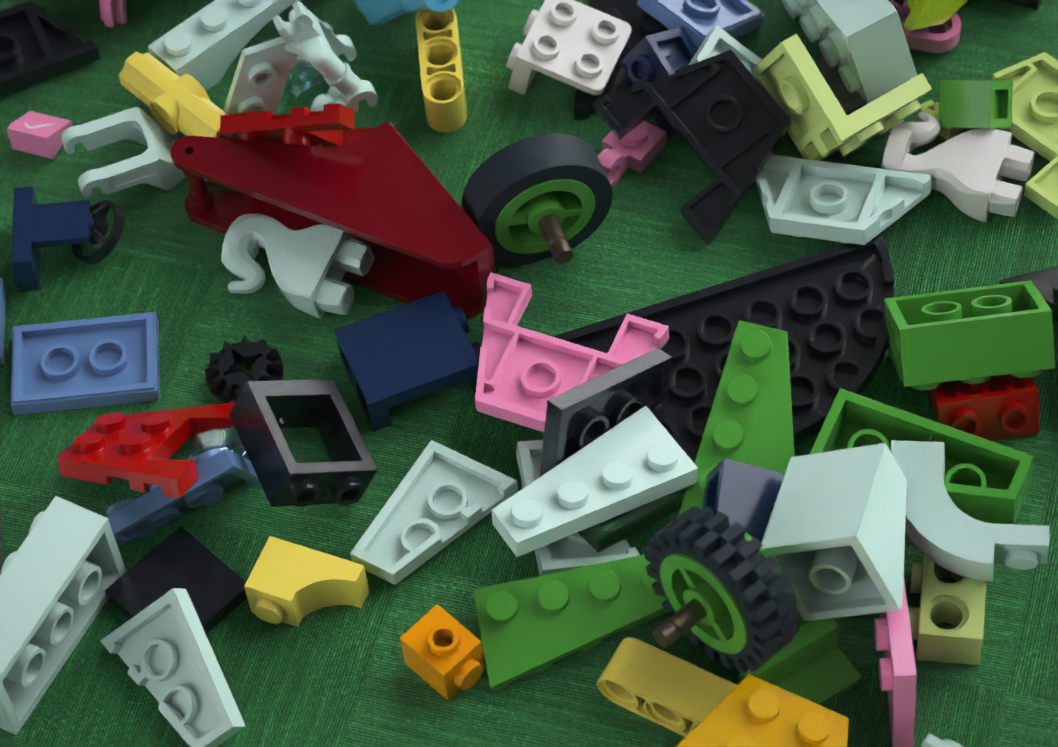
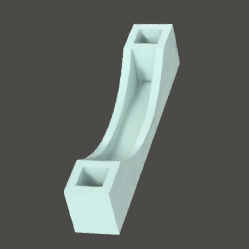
M214 0L148 45L149 53L179 77L184 74L191 75L207 91L221 81L227 69L245 45L273 17L279 15L282 11L300 0Z

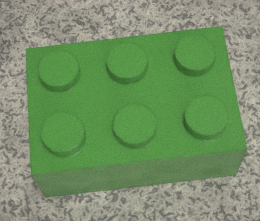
M1032 280L884 299L885 320L889 335L888 355L904 387L911 386L915 390H932L938 388L941 382L961 380V382L966 384H981L989 381L991 376L1011 374L1017 378H1029L1039 375L1041 370L1055 368L1052 310Z

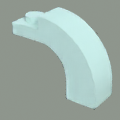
M891 440V453L907 480L905 532L917 548L929 559L955 574L994 582V562H1005L1007 567L1019 570L1032 569L1037 567V564H1048L1050 526L986 523L966 515L953 503L944 484L945 442Z

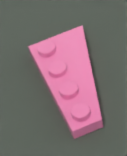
M903 580V603L901 610L881 612L880 619H875L876 651L884 652V658L879 659L881 691H887L892 747H914L917 675L905 582Z

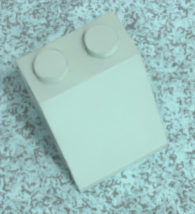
M886 443L790 458L760 551L765 558L772 555L778 565L772 569L775 575L784 574L790 585L785 588V591L794 594L797 602L795 607L804 622L901 610L903 603L907 480Z

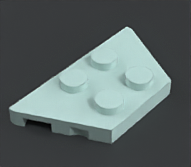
M777 155L770 156L755 178L771 233L865 245L930 195L932 190L931 175Z

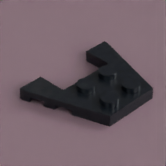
M732 50L674 70L675 74L650 83L644 81L630 86L631 90L612 97L606 95L592 102L593 109L619 140L656 111H660L717 179L680 208L682 216L707 246L714 241L791 126V119Z

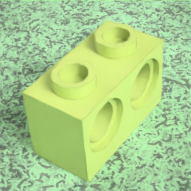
M924 554L923 563H912L910 593L920 594V608L909 607L912 639L917 640L916 660L980 665L984 632L986 581H979L955 574L939 566ZM952 578L958 582L950 584L944 583L939 579ZM949 623L955 626V628L941 629L936 624Z

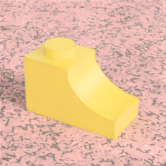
M269 536L244 585L251 612L258 618L270 624H280L283 622L296 627L299 626L302 618L324 607L348 605L362 608L369 594L364 565Z

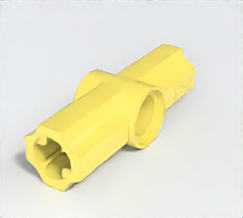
M135 52L125 60L124 67L118 75L121 85L149 107L153 117L163 129L174 135L180 131L185 136L230 139L220 135V115L228 114L210 101L207 92L194 77L189 74L179 77L148 52L144 54Z

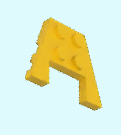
M748 674L676 747H847L849 718Z

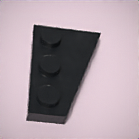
M656 348L547 401L540 477L644 406H647L652 411L667 398L672 357L661 349Z

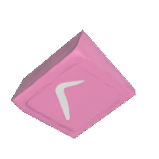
M29 111L12 122L6 131L12 149L54 159L62 145V133L67 128L72 127L73 124L70 120Z

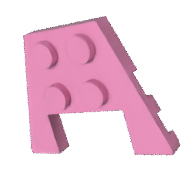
M490 272L487 279V301L483 317L482 347H480L476 385V411L544 432L547 401L656 348L661 349L669 339V326L626 314L609 352L597 351L517 326L532 298L531 284Z

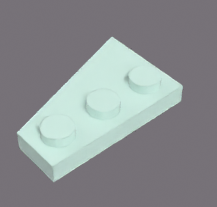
M431 440L350 552L351 561L364 565L365 571L396 585L491 513L493 508L518 492L517 480Z

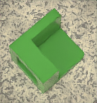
M940 80V126L949 128H1012L1013 80Z

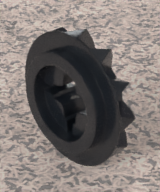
M244 335L241 342L231 345L224 341L221 351L210 353V363L208 368L205 369V375L211 393L221 402L231 403L237 401L247 381L283 380L284 367L278 349L269 347L264 338L258 342H252ZM237 362L244 363L247 367L251 366L253 380H250L248 375L245 376L242 372L236 371L235 366Z

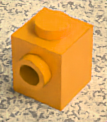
M438 604L400 637L404 663L447 701L460 690L470 689L479 680L485 668L482 642Z

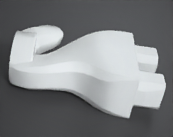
M919 112L917 114V122L900 123L892 128L883 155L882 169L931 175V189L945 195L957 209L973 219L986 223L990 212L1015 217L1020 204L1023 186L1003 182L1002 178L1004 176L1027 182L1032 171L1035 151L1011 145V132L993 128L973 129L961 133L925 153L910 155L913 149L930 143L938 136L940 132L938 119L928 113Z

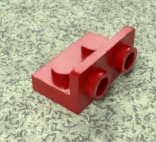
M1011 374L991 376L989 381L981 384H966L961 382V380L941 382L938 388L926 390L938 423L990 441L1036 435L1039 432L1038 389L1032 377L1017 378Z

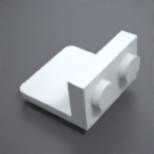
M545 0L540 11L532 10L523 31V35L526 36L523 44L516 42L510 53L506 68L513 71L508 89L525 95L538 71L592 95H600L604 91L630 37L631 26L627 22L575 0Z

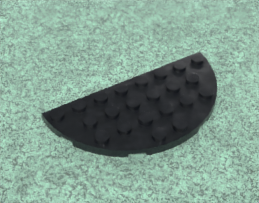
M878 234L865 245L852 243L841 245L552 337L608 353L626 314L669 326V339L661 348L662 351L672 357L667 398L651 412L695 463L739 320L787 331L795 445L821 430L840 388L861 395L880 367L888 348L889 338L885 320L884 299L895 297L894 273L888 250L881 234Z

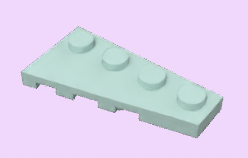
M644 406L493 508L492 524L516 557H519L698 483V467L649 408Z

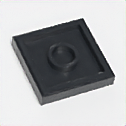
M182 526L105 590L107 599L126 617L131 619L172 588L186 589L205 634L247 598L244 588L246 582Z

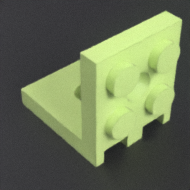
M797 33L782 41L751 70L752 75L791 119V126L787 132L803 158L821 161L838 150L845 157L865 145L867 140L878 133L881 136L889 132L896 124L903 123L905 118L921 109L922 106L918 100L932 90L927 79L921 73L853 113L846 115Z

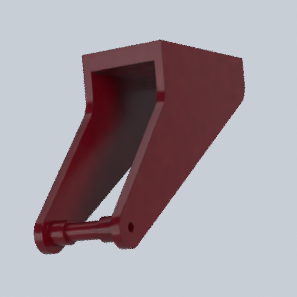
M389 121L339 147H319L203 136H185L178 139L172 145L170 150L172 162L188 178L190 188L184 202V208L188 219L192 222L223 234L227 233L232 222L239 216L246 214H263L272 217L294 231L326 224L351 234L353 239L370 246L374 254V262L368 274L360 276L346 271L342 279L406 304L445 290L452 307L460 305L467 320L484 312L487 301V279L490 272L496 274L493 246ZM206 180L233 189L235 191L211 189V187L208 184H206Z

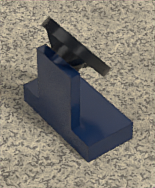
M33 186L14 188L11 263L20 291L40 290L41 247L72 245L74 256L87 264L97 263L108 256L118 243L123 232L125 218L121 207L108 200L100 201L91 207L89 200L38 204ZM109 209H113L114 224L107 239L105 235L108 223L105 219ZM99 243L102 246L91 255H83V244L96 245Z

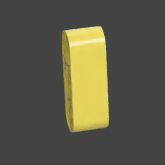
M453 8L444 12L424 11L421 9L417 12L415 20L426 120L433 130L449 133L461 128L467 120L457 17Z
M628 637L622 640L597 681L599 691L613 703L684 737L737 686L726 679L646 642Z

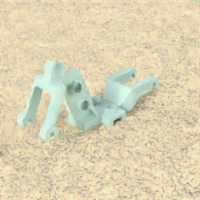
M296 1L292 4L294 9L289 13V22L283 21L278 15L273 17V22L281 37L242 50L223 111L228 115L272 111V115H276L290 70L298 62L310 63L317 69L331 87H336L343 94L346 106L355 112L358 111L361 100H366L368 105L373 107L377 104L378 97L371 82L361 80L351 71L347 62L343 63L338 58L339 55L345 54L348 61L355 60L357 53L351 39L346 35H335L328 23L321 22L301 2ZM133 107L82 125L69 127L61 135L63 147L66 153L70 155L75 152L74 146L77 143H82L86 150H93L123 139H129L148 146L147 150L140 155L84 172L78 179V186L85 199H89L92 196V189L94 187H99L103 194H111L140 183H147L164 190H170L187 177L183 174L182 170L174 166L170 154L172 145L178 139L185 137V135L180 131L175 135L170 134L139 107Z

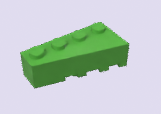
M839 389L810 454L886 443L891 452V440L945 442L944 484L953 503L963 513L976 520L994 524H1015L1032 485L1033 455L850 391Z

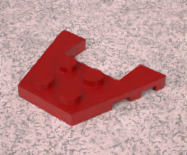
M340 103L325 104L323 111H309L308 107L291 108L290 114L272 115V111H258L220 115V135L227 138L307 146L339 147L375 128H354L355 111Z
M236 402L128 415L109 413L99 416L93 425L82 435L77 436L74 442L57 457L60 476L104 485L113 483L112 477L129 480L131 490L146 492L150 490L149 484L161 486L165 497L181 498L198 480L195 460L168 459L191 436H239L229 415Z

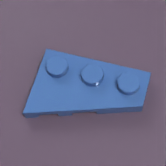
M214 448L194 459L198 480L181 498L165 497L161 486L150 484L149 488L151 491L136 500L134 498H126L114 503L106 510L108 515L106 518L110 522L117 546L121 547L175 522L181 516L179 509L186 505L188 508H195L204 504L207 507L222 500L224 488L240 480H244L247 487L259 483L260 481L250 460L226 448L223 450Z

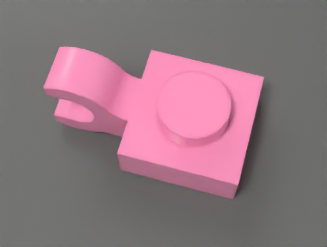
M643 121L620 140L611 130L602 140V151L597 156L611 187L619 181L628 168L641 173L667 144V132L646 121Z

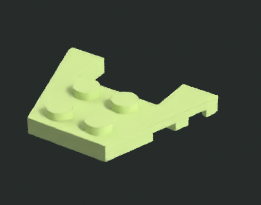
M1043 52L993 73L992 80H1013L1012 128L1002 129L1011 132L1012 136L1050 162L1025 183L1024 196L1057 219L1058 60ZM931 99L922 103V108L917 111V114L925 112L939 121V102L934 103ZM940 126L938 135L945 140H949L964 128Z

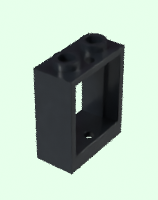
M334 379L247 381L229 414L271 507H304L336 503L346 505L359 502L378 470ZM316 427L332 462L296 463L280 428Z

